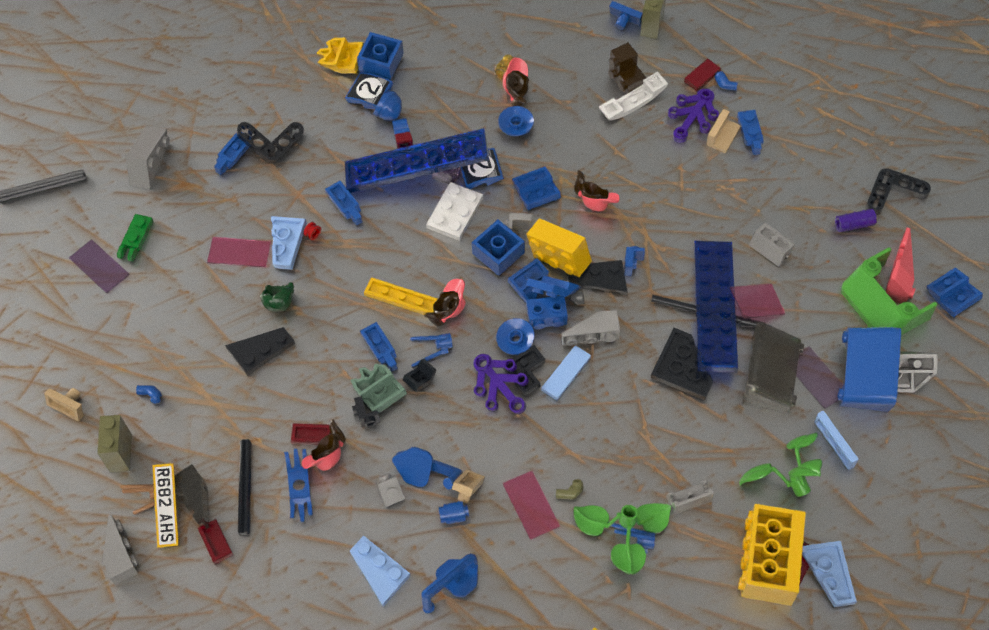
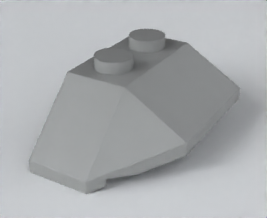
M900 351L897 392H916L937 374L938 354Z

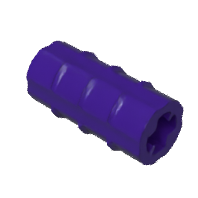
M874 209L845 213L835 218L838 232L858 230V228L863 227L867 228L877 223Z

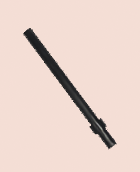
M653 295L651 299L653 303L741 324V327L745 328L749 326L764 330L765 322L750 319L751 317L745 315L741 317Z

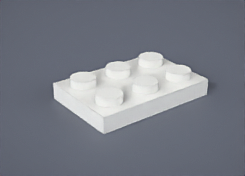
M450 182L426 224L427 229L460 241L483 200V194Z

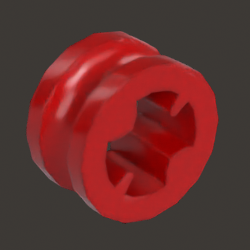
M310 222L305 227L303 234L309 237L310 240H315L321 233V227L316 225L315 222Z

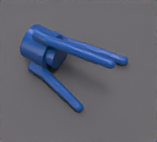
M450 333L438 336L410 337L411 341L435 340L436 348L441 350L423 358L426 361L442 354H447L448 349L453 348ZM420 360L413 363L411 366L413 368L418 366Z
M617 523L611 525V527L617 528L614 530L616 534L626 536L627 529ZM631 528L630 536L637 538L636 544H640L646 553H648V549H654L655 533Z

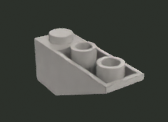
M617 310L596 312L563 332L562 345L592 344L597 341L612 342L619 339L620 327Z
M109 515L102 561L110 580L116 585L137 575L136 566L139 564L134 554L130 555L128 549L131 548L127 537L123 538L121 534L124 528L120 520H115L112 515Z

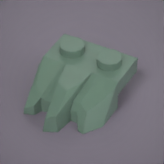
M375 364L372 371L366 367L360 368L361 378L351 379L356 393L359 397L362 396L364 405L371 412L378 411V414L407 394L405 388L394 378L393 373L385 365Z

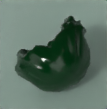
M292 282L281 287L266 285L265 290L260 294L262 304L267 310L272 312L287 310L292 303L295 286Z

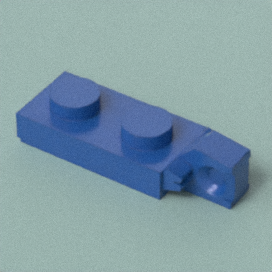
M756 111L738 112L737 118L741 126L744 144L751 146L753 155L761 154V144L764 142Z
M237 133L218 153L217 163L214 168L215 172L220 175L227 168H232L249 148L239 139Z
M341 180L325 189V193L347 220L351 218L356 226L363 222L362 216L359 214L361 209L358 202Z
M375 322L360 330L361 336L381 365L386 364L391 372L397 370V363L394 360L397 358L395 349L378 323Z

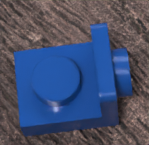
M638 246L626 247L625 276H632V270L636 269L637 260H644L645 248Z

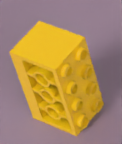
M755 504L753 510H749L744 530L747 531L742 550H744L740 564L742 574L738 583V589L742 590L741 597L792 606L799 593L806 512Z

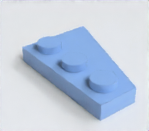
M271 216L273 227V266L279 269L292 270L307 221L301 218Z
M364 535L350 550L352 557L364 574L382 607H384L411 576L410 573Z
M841 541L803 546L802 556L832 605L839 607L855 604L857 601Z

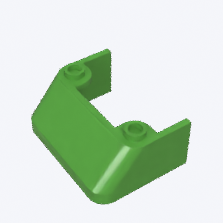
M888 247L865 260L843 282L841 293L868 327L901 328L902 336L930 320L938 304L933 302L921 310L911 302H903L898 306L874 278L880 274L882 267L885 266L891 252V248Z

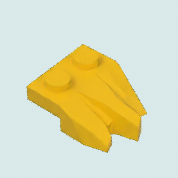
M333 38L326 41L328 48L319 49L317 55L322 58L318 61V64L341 74L357 73V57L364 42H348L346 38Z

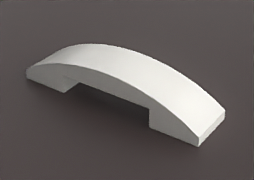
M656 72L644 79L643 85L618 100L612 98L599 106V109L609 121L624 117L654 99L668 86V83Z

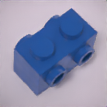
M557 296V298L546 297L526 300L528 323L533 329L540 330L545 327L567 325L568 314L565 297Z

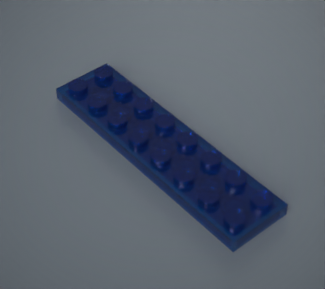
M483 128L345 161L346 190L353 193L489 161L485 130Z
M694 241L698 371L737 373L738 353L732 242Z

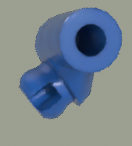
M722 71L716 73L715 80L721 89L737 90L738 82L729 81Z
M137 385V395L150 396L151 403L161 402L162 393L155 386Z

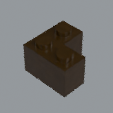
M629 42L610 51L608 70L610 78L616 81L620 91L625 94L643 85V80L646 79V76L637 66L638 54Z

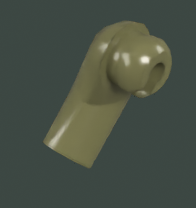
M573 480L572 485L568 489H556V499L574 500L583 492L582 480Z

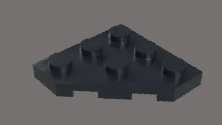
M673 328L650 378L705 401L712 387L713 379L705 367L700 351L696 348L693 336Z

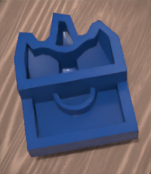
M544 275L542 282L528 278L526 286L533 288V292L543 295L545 291L547 296L557 298V295L567 297L581 287Z

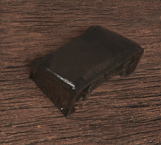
M757 321L752 336V350L742 405L789 414L791 407L796 405L797 395H794L799 355L803 354L804 343H801L800 338L764 322Z

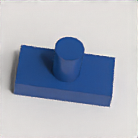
M615 1L611 2L609 6L610 14L619 17L615 23L616 28L624 30L628 21L638 26L642 25V12Z

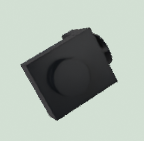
M421 359L417 368L404 375L403 381L415 392H418L432 383L436 369L425 359Z
M362 396L354 398L355 405L352 406L354 417H359L361 427H371L380 422L378 411L366 413Z

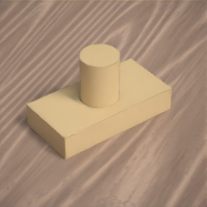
M50 388L44 393L47 406L77 421L84 417L82 404L76 402L81 396L77 389L71 388L65 396Z
M466 469L454 481L452 490L459 492L457 499L463 501V503H468L470 497L483 484L485 476Z

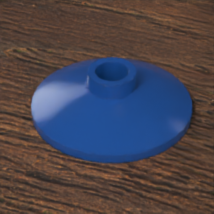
M512 106L501 112L498 124L505 134L522 136L532 129L534 118L528 109L521 106Z
M520 318L505 321L499 327L496 334L499 348L509 355H519L527 351L532 346L535 338L532 326ZM515 337H520L518 341H513Z

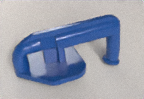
M418 447L399 451L392 458V462L403 480L417 487L425 486L429 481L431 471L449 477L443 480V485L446 489L450 490L454 481L463 473L457 467L434 460L430 452Z
M467 554L462 559H449L436 570V580L421 593L423 611L429 614L434 611L435 605L431 598L444 587L456 597H465L477 587L478 559L475 554Z

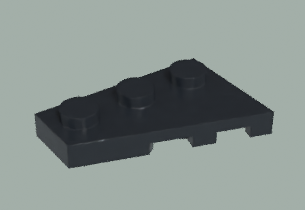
M622 260L590 263L580 277L567 274L568 282L581 286L580 288L589 290L594 288L604 290L603 292L607 293L612 291L621 293L624 296L628 295Z
M282 327L225 345V347L248 376L293 346L295 341L286 329Z

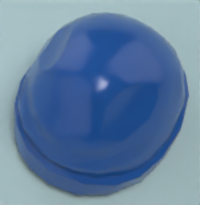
M394 91L385 93L377 104L373 115L387 121L398 119L402 110V101L399 95Z

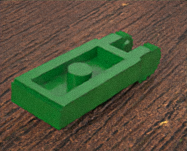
M139 214L134 215L118 248L117 258L123 259L127 250L130 249L127 259L128 261H134L153 224L152 217Z

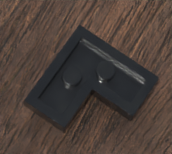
M533 345L527 351L512 358L517 364L515 371L509 372L503 368L507 374L518 375L519 373H524L528 377L529 381L525 386L514 383L524 397L541 387V383L531 371L544 364L545 358L536 346ZM509 363L507 367L511 368L513 363ZM521 377L519 382H524L525 377Z

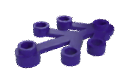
M704 88L699 90L697 95L686 96L680 94L677 96L676 104L683 107L687 103H697L695 106L681 109L677 107L669 108L668 117L671 119L688 115L682 126L674 130V141L683 143L687 140V130L696 117L700 125V132L703 134L710 132L711 124L706 121L702 108L703 106L706 107L710 121L718 119L719 111L714 109L712 104L714 100L712 90Z
M487 354L478 355L474 360V368L478 371L474 393L478 397L486 395L487 389L484 387L487 374L490 377L488 400L485 403L486 408L491 412L498 409L499 405L496 397L499 388L510 402V410L515 414H522L526 410L525 401L520 397H516L504 382L518 383L520 386H525L528 384V377L524 373H519L518 375L497 374L493 370V368H505L509 372L515 371L517 364L513 359L492 360ZM486 361V366L481 367V363ZM512 362L513 366L508 368V364ZM525 377L524 382H519V379ZM483 388V392L478 394V389ZM491 402L495 403L493 408H489ZM522 404L521 409L516 410V405Z

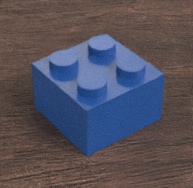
M370 32L357 57L359 71L391 80L404 55L402 40Z
M498 219L471 242L472 254L498 276L525 253V241Z

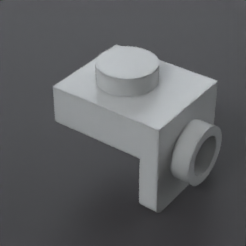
M510 213L509 220L505 221V225L512 231L513 229L530 230L532 227V214Z
M384 474L379 477V481L375 482L386 507L405 499L397 477L394 474Z

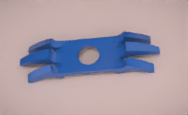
M295 448L294 468L291 466L289 453L284 452L288 473L290 518H295V504L298 503L300 522H304V502H307L309 516L313 515L308 469H304L301 466L298 450ZM302 449L303 459L307 456L306 449ZM298 480H302L305 486L302 490H295L293 484Z

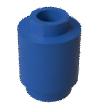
M463 501L443 504V507H439L441 524L446 523L448 525L465 522V517H469L468 505H463Z

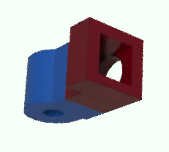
M407 119L392 121L398 153L414 150ZM403 143H409V144H408L407 146H405V147H402V146L399 145V144H403Z

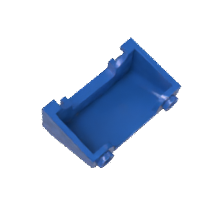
M847 328L842 334V343H845V347H847L845 382L842 389L839 388L837 397L838 400H841L840 406L889 412L895 406L897 400L901 328Z

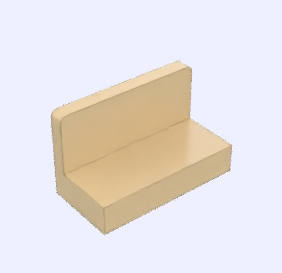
M725 109L722 110L709 132L706 143L707 146L723 153L728 151L741 127L739 124L728 120L730 111Z

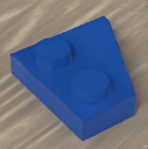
M536 258L510 276L507 281L526 303V300L536 299L539 294L533 292L532 287L526 286L528 278L542 282L543 275L548 276L549 271Z

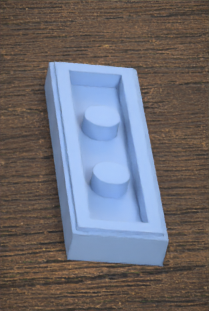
M575 345L541 387V391L558 401L591 359V355Z
M824 410L817 414L814 423L848 470L854 468L859 459Z

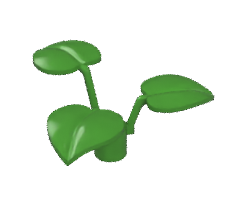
M818 433L799 436L787 444V449L795 448L798 467L789 471V481L775 467H772L771 463H766L749 469L742 476L739 482L740 486L745 482L758 480L771 472H775L786 483L787 487H792L796 497L808 494L811 489L805 476H821L823 462L821 459H814L801 464L799 450L801 447L812 444L817 439Z
M654 503L645 504L638 508L632 505H625L621 509V513L618 512L610 522L608 512L600 506H575L573 513L579 529L590 536L601 535L604 528H609L619 519L621 526L627 529L626 544L614 546L611 551V561L623 572L636 574L645 564L646 552L640 544L630 545L631 528L637 523V525H642L643 529L647 532H662L668 525L671 505Z

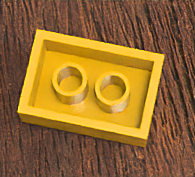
M539 218L526 234L535 259L538 258L553 268L564 270L569 275L573 274L580 277L592 262L586 238Z

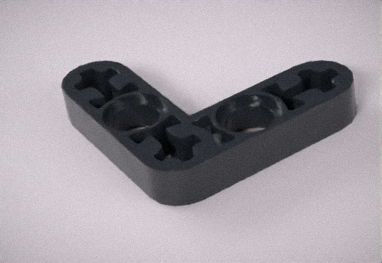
M241 122L237 126L236 133L239 139L262 159L273 164L278 162L302 138L304 127L299 122H293L272 142L248 122ZM246 128L248 129V134H247L246 132H245V133H241V132H242V129H243V130H245ZM293 129H299V132L294 133L291 138L290 135L292 134ZM260 139L263 141V145L257 147L253 141ZM286 139L289 145L283 147L279 144V140ZM277 148L278 150H277L276 153H275V157H274V156L269 157V156H268V155H269V152H270V153H273V152L275 151V149Z
M882 169L869 196L866 210L874 209L875 214L879 215L883 210L890 189L917 199H925L930 193L931 186L928 182L891 169ZM884 176L888 177L886 184L882 183ZM905 181L909 186L903 187L899 182ZM876 189L884 190L885 194L879 195ZM875 200L879 201L876 208L873 207Z

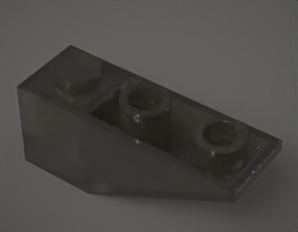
M193 464L175 475V490L178 496H184L185 499L182 502L188 510L193 509L195 512L192 516L198 525L203 523L205 528L208 529V487Z

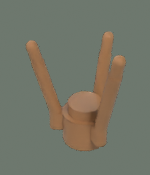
M154 484L120 486L123 489L122 493L149 492L150 499H154ZM155 501L133 511V514L136 515L154 507Z

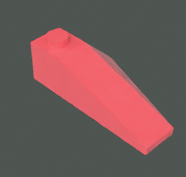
M906 228L885 289L891 299L898 303L907 302L908 298L912 299L916 289L912 287L914 283V267L910 228Z

